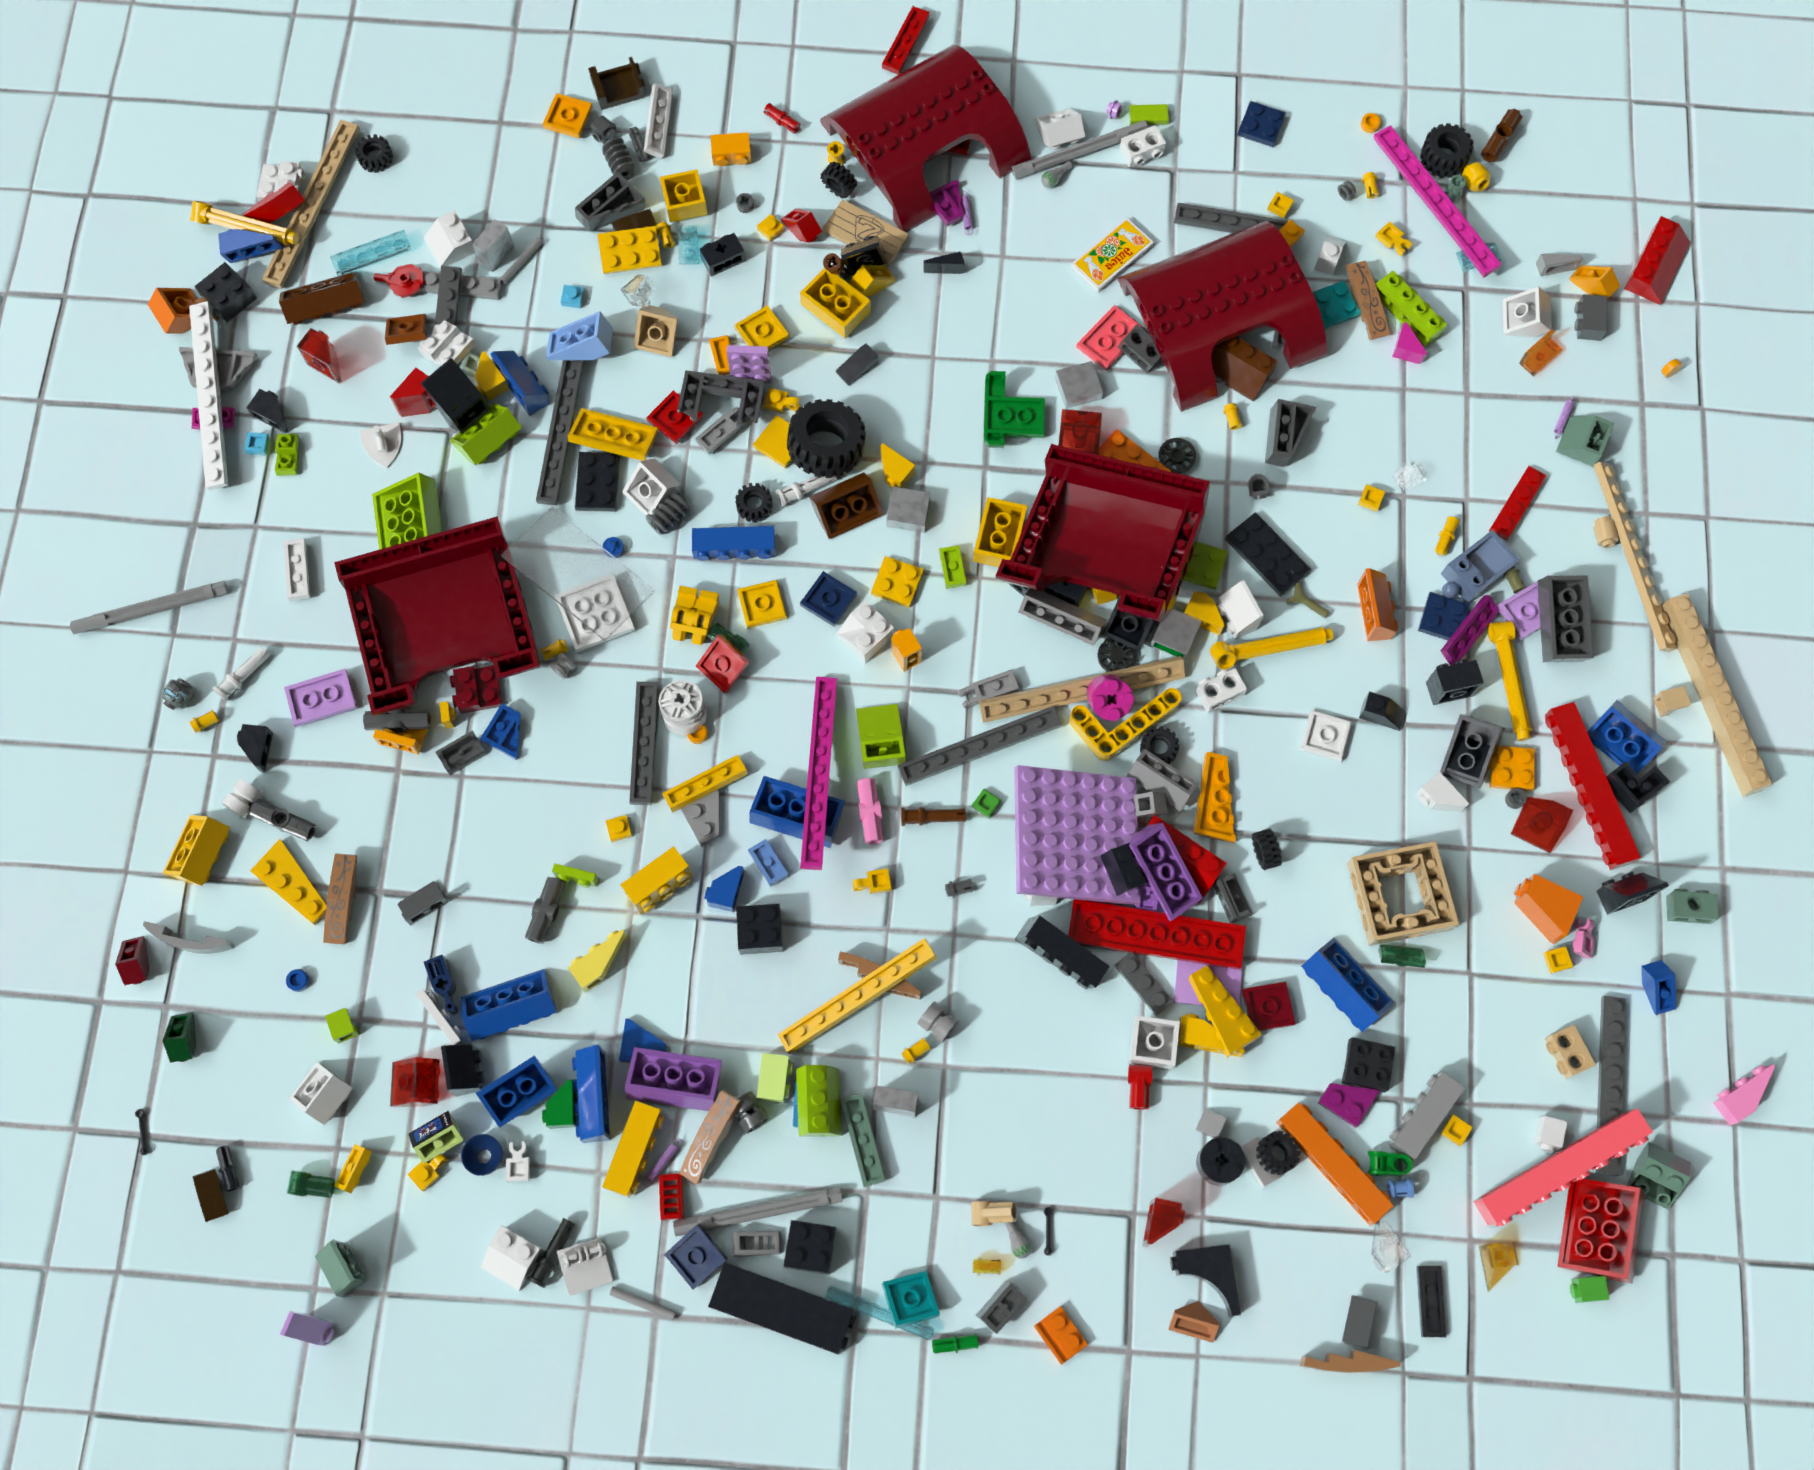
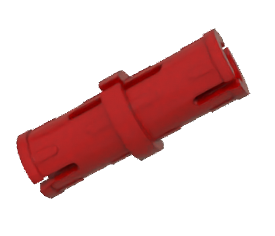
M771 103L765 106L763 113L775 120L777 125L784 126L793 134L798 132L801 123L788 116L786 111L779 110Z

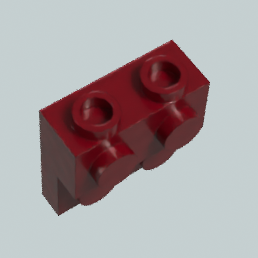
M474 666L453 669V675L450 676V684L452 688H455L456 695H452L454 708L458 707L461 714L500 707L502 704L500 683L494 666L476 669Z

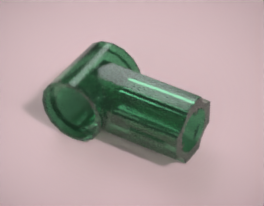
M718 622L709 629L708 635H706L713 642L717 635L722 634L742 654L750 647V644L738 634L734 635Z
M291 1171L286 1194L303 1197L310 1195L332 1198L335 1191V1179L313 1176L311 1173Z

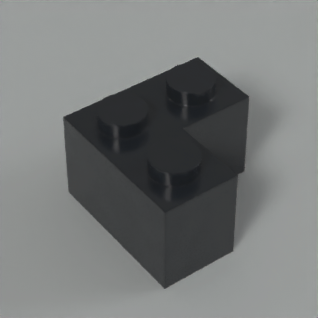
M1626 762L1606 776L1614 796L1629 813H1632L1670 783L1657 766H1654L1642 777H1639Z

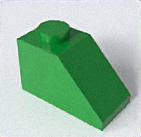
M572 1079L567 1080L546 1103V1110H542V1122L546 1123V1127L549 1129L576 1127L574 1108L576 1093H574Z

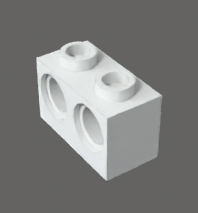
M1154 125L1121 138L1119 150L1130 168L1135 165L1139 166L1152 158L1157 159L1162 156L1165 151L1166 142L1157 126Z
M1236 668L1232 670L1224 669L1217 674V677L1212 679L1208 677L1200 681L1196 694L1206 712L1209 713L1243 697L1247 688ZM1224 682H1232L1234 687L1229 688ZM1212 690L1216 696H1209L1206 691Z

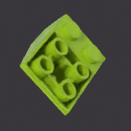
M898 704L856 709L863 769L895 766L904 763L905 749Z

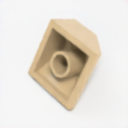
M645 304L638 311L634 348L672 357L678 318L664 308Z

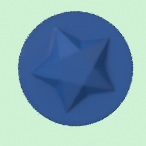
M617 537L607 538L602 546L604 554L612 559L620 557L624 551L623 543Z

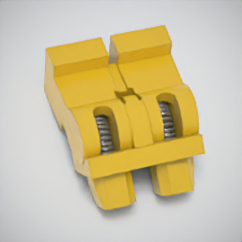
M679 586L670 628L673 629V640L684 641L686 632L693 633L691 643L697 645L704 644L706 635L710 633L713 619H715L719 608V593L701 590L698 598V589Z

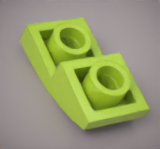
M277 434L275 473L277 476L297 475L299 458L298 434Z

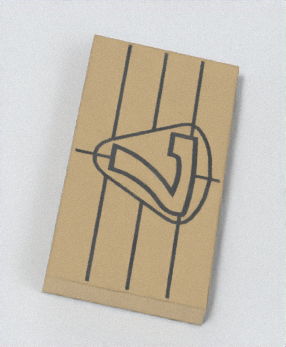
M843 199L822 228L824 233L846 245L850 243L857 244L869 236H878L888 262L885 265L888 267L909 238L908 233Z

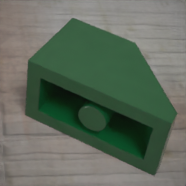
M193 1012L170 1017L162 1041L170 1063L185 1062L193 1059L196 1049Z

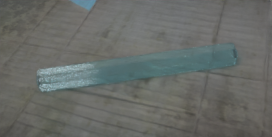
M829 1286L826 1293L827 1299L894 1326L888 1308L835 1286ZM922 1322L900 1327V1329L926 1340H930L934 1332L933 1327Z

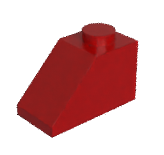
M795 208L780 219L793 235L802 242L811 243L822 232L811 211Z

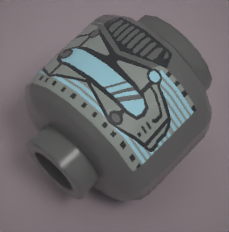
M181 678L170 680L161 692V696L165 700L163 704L172 710H175L176 707L184 709L194 696L193 686Z

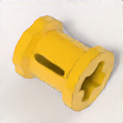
M833 141L827 146L829 154L828 163L835 161L843 165L845 161L843 154L844 145L839 141Z

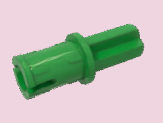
M976 1333L957 1337L954 1334L953 1337L932 1340V1349L935 1354L952 1351L958 1353L959 1350L978 1349Z

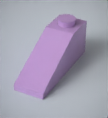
M290 1311L280 1334L311 1344L325 1346L326 1342L328 1343L333 1336L334 1329L332 1328L334 1323L308 1313Z

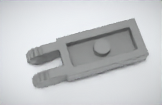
M735 407L727 414L721 416L695 438L696 443L708 455L719 448L739 429L743 428L736 427L737 421L735 423L732 421L738 417L739 407Z
M1011 669L974 682L972 685L960 689L957 693L960 697H963L975 691L976 697L967 699L962 703L963 708H969L977 705L979 700L1019 691V687Z

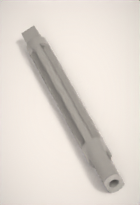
M1143 120L1065 149L1012 166V174L1017 180L1046 168L1121 143V138L1147 129L1148 125Z
M225 581L203 585L74 620L70 623V629L73 634L99 629L215 598L216 596L227 594L228 588Z
M840 1187L675 1220L673 1221L674 1233L676 1237L686 1235L699 1223L706 1231L843 1202Z

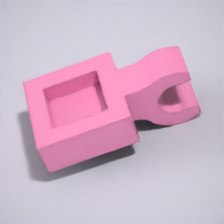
M1587 918L1586 924L1583 926V921L1576 919L1575 928L1578 931H1576L1573 941L1574 953L1583 958H1593L1595 937L1592 936V930L1594 928V921Z

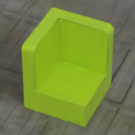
M346 1008L325 1015L332 1039L338 1044L359 1036L358 1029L352 1024Z

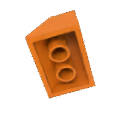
M1366 568L1357 583L1367 641L1392 639L1398 631V622L1396 619L1394 620L1393 616L1395 606L1394 601L1390 600V581H1387L1386 574Z

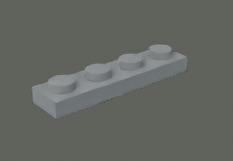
M423 271L424 284L421 286V292L438 294L440 273ZM462 275L460 296L499 300L502 286L501 279Z

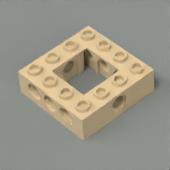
M1436 841L1355 856L1347 862L1368 946L1451 931L1459 925ZM1415 872L1425 909L1413 914H1397L1389 920L1386 911L1387 903H1384L1380 889L1382 885L1381 882H1378V879Z

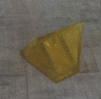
M1504 1242L1479 1246L1487 1291L1489 1292L1515 1265H1519L1514 1242Z

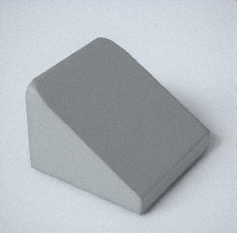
M1205 1109L1196 1130L1213 1139L1218 1138L1227 1118Z

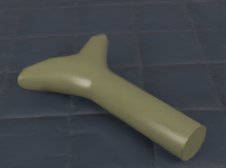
M1296 583L1294 596L1287 600V604L1302 603L1325 618L1329 611L1304 594L1300 583Z

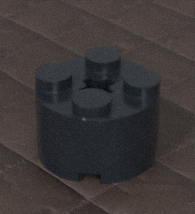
M1218 1137L1210 1140L1200 1149L1196 1158V1166L1198 1172L1208 1183L1223 1186L1233 1182L1241 1175L1245 1166V1156L1238 1143L1229 1138ZM1222 1157V1160L1225 1161V1164L1221 1167L1220 1163L1216 1162V1159Z

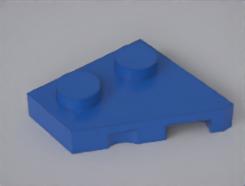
M502 703L480 740L516 760L518 758L520 713Z
M626 1018L619 1061L631 1063L634 1047L666 1052L667 1045L632 1020Z

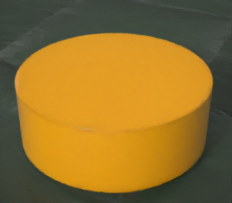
M1374 113L1365 114L1361 121V128L1367 133L1378 131L1381 124L1380 117Z
M1673 359L1662 368L1661 373L1666 378H1669L1677 373L1683 364L1678 359Z
M703 724L700 730L693 734H688L687 737L693 744H701L708 738V730Z

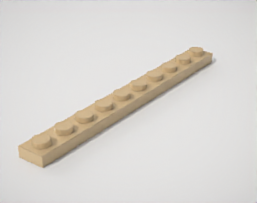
M340 119L304 192L303 198L305 201L298 205L287 227L292 228L293 232L299 234V241L297 244L290 245L281 243L283 244V249L276 250L262 278L264 284L280 289L283 288L360 130L357 124Z
M1600 461L1593 466L1615 523L1659 651L1671 652L1677 649L1675 645L1676 639L1669 629V619L1663 612L1661 597L1656 593L1654 587L1655 580L1647 568L1649 564L1642 554V544L1634 532L1635 525L1629 518V508L1623 501L1622 489L1615 479V470L1612 465Z
M1179 656L979 700L981 720L984 723L1043 710L1051 706L1057 707L1088 700V686L1093 679L1100 675L1114 674L1120 677L1131 690L1185 678L1184 661Z

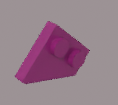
M958 180L929 192L935 212L946 227L962 220L964 216Z
M1330 1083L1317 1103L1354 1128H1357L1379 1091Z

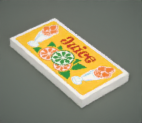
M1126 217L1072 262L1071 268L1099 292L1150 249L1154 242Z

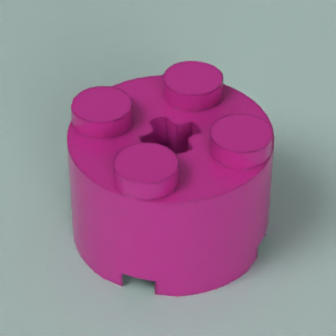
M1114 674L1097 676L1091 681L1087 689L1089 706L1098 716L1106 720L1117 721L1124 717L1130 711L1134 702V696L1130 687ZM1109 694L1112 696L1111 699L1107 698Z

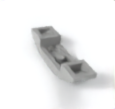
M146 921L143 923L146 930L153 936L174 948L186 952L212 954L233 949L234 946L228 940L207 935L204 944L172 937V930L166 926Z

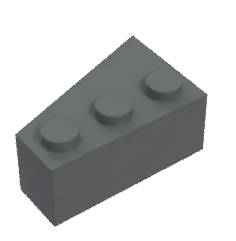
M617 172L575 207V216L588 231H591L645 209V198Z
M1278 399L1270 409L1265 456L1266 464L1285 467L1293 457L1317 407Z

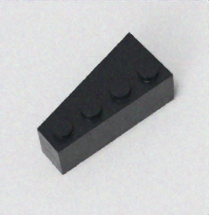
M1040 915L1028 918L1014 939L1039 955L1046 962L1059 968V971L1064 975L1071 976L1077 980L1076 983L1084 989L1096 988L1110 967Z

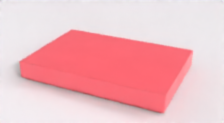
M1114 305L1076 344V348L1107 371L1123 354L1117 346L1136 324L1140 327L1143 326Z

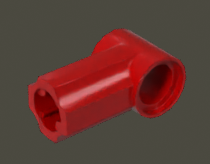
M1129 1064L1130 1109H1149V1087L1152 1083V1066Z

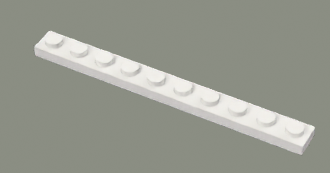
M206 301L191 305L189 308L205 487L208 490L228 486L212 304Z

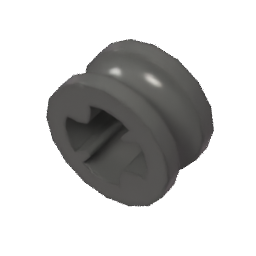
M1345 181L1337 188L1340 197L1345 201L1356 195V188L1350 181Z
M748 193L738 195L736 198L738 210L742 213L751 212L754 208L753 197ZM746 201V203L748 202V205H744V203L742 205V202Z
M1520 788L1511 789L1505 796L1507 806L1512 809H1519L1527 800L1526 793ZM1515 794L1518 795V799L1520 800L1517 803L1513 802V796Z

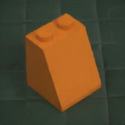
M1533 874L1528 879L1525 878L1522 884H1518L1514 895H1516L1514 901L1516 906L1553 944H1556L1568 935L1583 899V896L1536 874Z

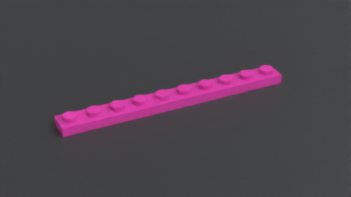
M1389 125L1374 134L1376 143L1483 278L1500 269V261L1392 126Z
M816 676L800 869L822 871L837 678Z

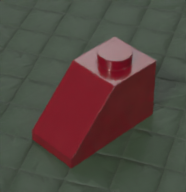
M144 936L124 940L121 943L115 965L124 986L140 984L147 979L149 962Z

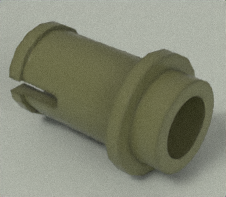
M1514 566L1503 577L1508 580L1513 593L1517 594L1525 589L1526 586L1519 575L1520 570Z

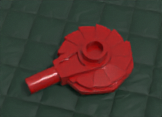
M413 264L398 266L388 275L375 273L373 277L374 281L387 283L394 295L401 296V298L412 297L416 292L420 291L421 286L424 284L423 271Z

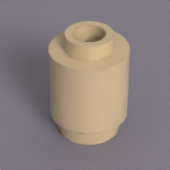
M1609 516L1596 519L1593 528L1598 546H1603V548L1615 546L1619 539L1614 521Z

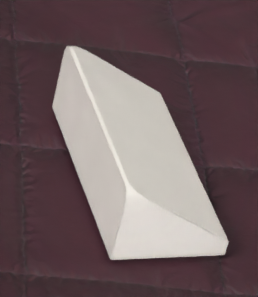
M1255 1138L1241 1146V1149L1244 1153L1246 1164L1260 1187L1263 1188L1281 1176L1277 1175V1173L1274 1175L1270 1174L1271 1169L1266 1172L1264 1170L1265 1164L1260 1166L1259 1162L1262 1159H1257L1256 1156L1260 1153L1256 1151V1148L1259 1146V1140Z

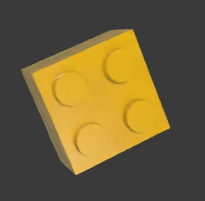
M698 169L659 177L670 223L708 215Z

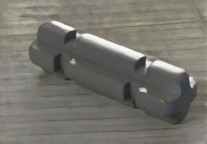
M629 128V136L639 161H648L649 156L648 153L644 152V142L638 128Z

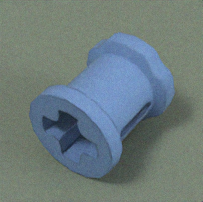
M1410 1177L1400 1181L1388 1179L1387 1193L1390 1198L1395 1199V1197L1403 1196L1413 1198L1414 1186Z

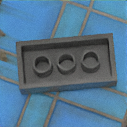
M1588 575L1546 576L1537 580L1543 662H1583L1592 659L1593 644Z

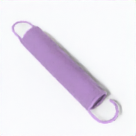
M967 193V196L961 197V206L964 213V231L973 228Z
M1572 398L1567 400L1554 429L1556 435L1562 434L1574 407Z
M670 1144L657 1163L654 1164L646 1175L652 1183L670 1159L673 1158L679 1147L677 1148L675 1145ZM642 1181V1184H643L644 1187H650V1186L652 1185V1183H651L649 1186H645L644 1183H643V1181Z

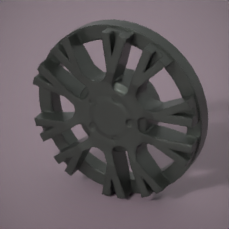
M1172 438L1161 445L1158 453L1159 462L1171 472L1178 474L1186 473L1195 464L1196 450L1189 441L1182 438ZM1175 442L1176 447L1171 448L1169 444ZM1189 447L1191 451L1186 453L1184 449ZM1162 455H1167L1168 458L1163 459ZM1184 462H1189L1190 464L1186 466Z
M1108 638L1105 639L1098 649V662L1107 672L1119 670L1118 664L1121 663L1125 668L1133 667L1137 658L1136 650L1130 647L1125 651L1124 648L1127 645L1119 646L1118 641ZM1107 644L1110 650H1106L1103 647ZM1132 652L1133 657H1128L1126 654ZM1105 659L1110 660V663L1107 666L1103 663V660ZM1112 663L1116 664L1114 670L1111 669Z

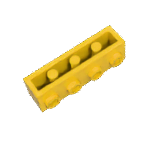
M638 1101L634 1102L602 1185L604 1189L628 1198L632 1194H636L640 1183L637 1180L640 1172L645 1171L648 1159H645L648 1150L652 1151L656 1142L654 1134L656 1129L660 1130L664 1121L663 1112L660 1109Z

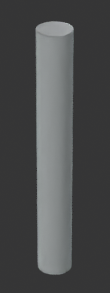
M536 238L500 277L503 284H506L543 244L541 239Z
M614 1286L610 1291V1296L673 1320L676 1315V1311Z

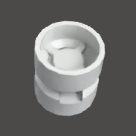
M239 779L233 787L234 792L228 793L221 803L245 819L250 813L251 804L260 799L263 794L249 783Z

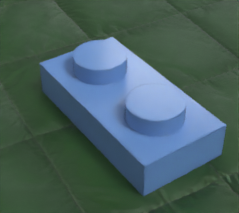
M767 839L748 849L749 854L770 887L789 876Z

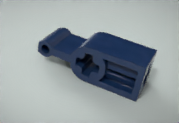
M441 954L424 961L423 963L433 990L445 998L446 1009L452 1015L457 1014L459 1009L454 1004L452 998L456 991V984L447 959ZM446 982V983H447V984L445 985V988H446V989H445V990H442V989H441V988L443 987V984H442V983Z

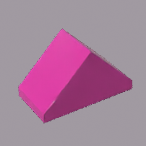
M1405 322L1398 333L1392 357L1421 364L1427 352L1408 323Z

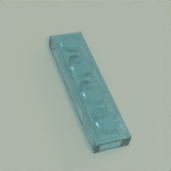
M401 230L332 255L330 258L337 275L340 276L412 250L405 231Z

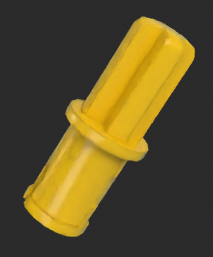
M1453 516L1447 517L1443 530L1439 532L1440 538L1435 547L1437 555H1446L1451 541L1455 539L1454 534L1460 520Z

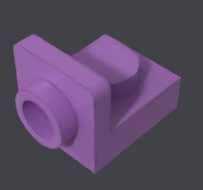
M1150 884L1141 887V903L1135 905L1134 908L1157 912L1158 899Z

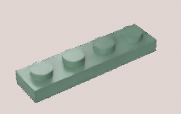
M862 1093L840 1099L863 1187L885 1182Z

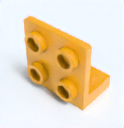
M375 729L373 738L379 745L419 755L428 729H406V732L395 733L389 729H383L382 731Z

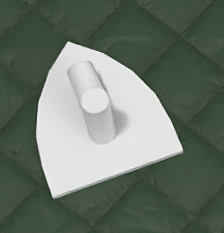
M399 422L384 426L375 425L373 428L360 430L364 449L376 463L385 468L391 465L400 450L402 437Z

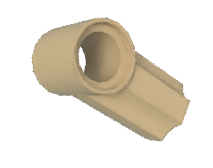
M971 1202L972 1226H991L992 1223L1016 1222L1017 1208L1015 1202Z

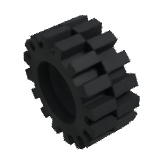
M373 134V138L370 135H367L368 139L361 138L362 143L358 141V147L355 146V154L363 169H367L371 173L373 169L375 173H378V169H381L382 172L384 171V166L388 168L389 163L393 161V153L388 141L383 136L378 138L377 134ZM373 150H381V153L378 156L372 158L367 157L369 152Z
M833 161L824 169L820 178L822 183L826 184L825 187L830 189L831 193L834 192L840 198H847L856 188L857 179L854 178V174H850L851 171L849 169H845L846 166H841L840 163Z
M749 483V487H746V485L742 486L743 490L739 489L738 495L735 497L737 512L740 514V517L742 519L745 517L748 522L752 519L753 523H756V519H759L761 522L763 517L768 518V513L771 514L773 507L769 489L766 490L763 484L760 487L759 483H756L755 486L752 483ZM751 497H759L762 500L761 506L755 509L749 508L746 502Z
M1160 726L1159 729L1153 727L1151 731L1149 729L1144 734L1140 744V753L1146 749L1170 765L1171 761L1173 762L1180 748V744H1178L1179 739L1178 737L1175 738L1176 734L1174 731L1170 733L1169 728L1164 730L1163 726ZM1155 740H1163L1167 744L1168 750L1163 754L1155 753L1152 749V743Z
M1272 829L1253 833V850L1256 853V859L1259 866L1261 865V869L1267 870L1281 866V849H1279L1277 837L1274 836Z
M1274 1131L1259 1141L1256 1151L1260 1153L1256 1156L1257 1159H1262L1259 1164L1260 1166L1265 1164L1264 1170L1266 1172L1271 1169L1270 1174L1274 1175L1277 1173V1175H1282L1295 1168L1300 1161L1298 1156L1301 1155V1151L1296 1150L1300 1146L1299 1144L1294 1145L1293 1142L1296 1139L1294 1137L1289 1139V1133L1283 1134V1131ZM1273 1145H1278L1284 1151L1285 1159L1283 1161H1279L1273 1155Z

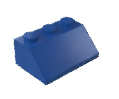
M493 351L490 353L495 366L505 378L509 389L529 416L550 404L547 398L549 392L544 385L540 386L537 381L539 379L534 371L527 369L528 364L522 355L518 356L515 351Z
M1618 700L1587 731L1591 742L1619 766L1626 762L1636 774L1642 770L1667 742Z
M534 1055L476 1092V1095L500 1128L556 1092L557 1088L541 1062Z

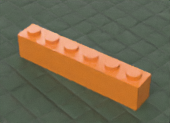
M1298 1102L1276 1122L1277 1125L1285 1133L1290 1134V1139L1292 1137L1296 1139L1294 1143L1299 1144V1149L1369 1226L1374 1225L1394 1206L1390 1202V1196L1384 1190L1380 1191L1374 1185L1376 1182L1372 1176L1362 1172L1358 1161L1343 1151L1344 1147L1336 1138L1332 1139L1327 1133V1127L1322 1122H1317L1311 1116L1313 1113L1305 1104L1301 1105Z

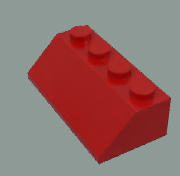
M1660 216L1624 287L1625 290L1661 305L1690 244L1680 224Z
M1154 815L1148 825L1164 824L1202 898H1204L1227 863Z

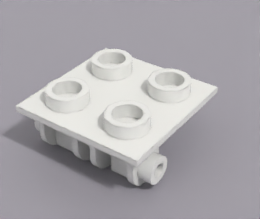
M601 1238L557 1251L569 1296L613 1282L605 1254L606 1247L602 1243Z

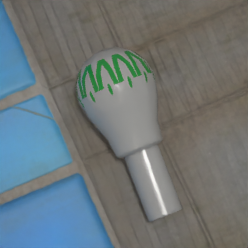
M1067 161L1059 168L1046 171L1041 177L1043 186L1046 188L1055 187L1063 174L1072 168V163Z
M1014 1222L1005 1223L1010 1234L1011 1250L1014 1256L1021 1259L1028 1257L1032 1250L1031 1243L1017 1229Z

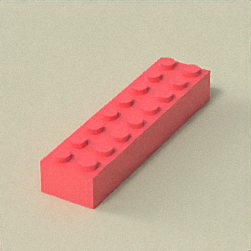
M1638 1108L1627 1111L1473 1202L1488 1226L1494 1224L1496 1227L1503 1226L1513 1220L1511 1217L1513 1214L1522 1215L1531 1210L1532 1206L1530 1204L1542 1203L1551 1198L1552 1195L1550 1193L1552 1191L1554 1193L1561 1192L1570 1187L1571 1183L1569 1181L1581 1180L1591 1174L1590 1169L1595 1170L1610 1163V1157L1611 1159L1621 1157L1630 1151L1628 1149L1629 1146L1632 1148L1649 1140L1647 1136L1653 1133Z

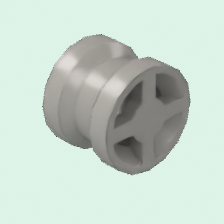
M562 653L558 655L556 662H552L549 665L563 679H566L570 670L576 668V665Z

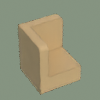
M1684 686L1660 691L1653 698L1660 717L1668 716L1674 710L1687 708L1691 705Z

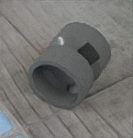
M752 1091L738 1098L741 1102L734 1118L740 1119L739 1125L746 1134H749L769 1119V1115L763 1107H758L759 1101Z

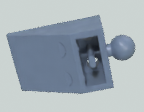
M1492 530L1447 564L1441 572V575L1447 580V583L1442 587V593L1447 598H1454L1459 594L1469 604L1513 568L1520 559Z

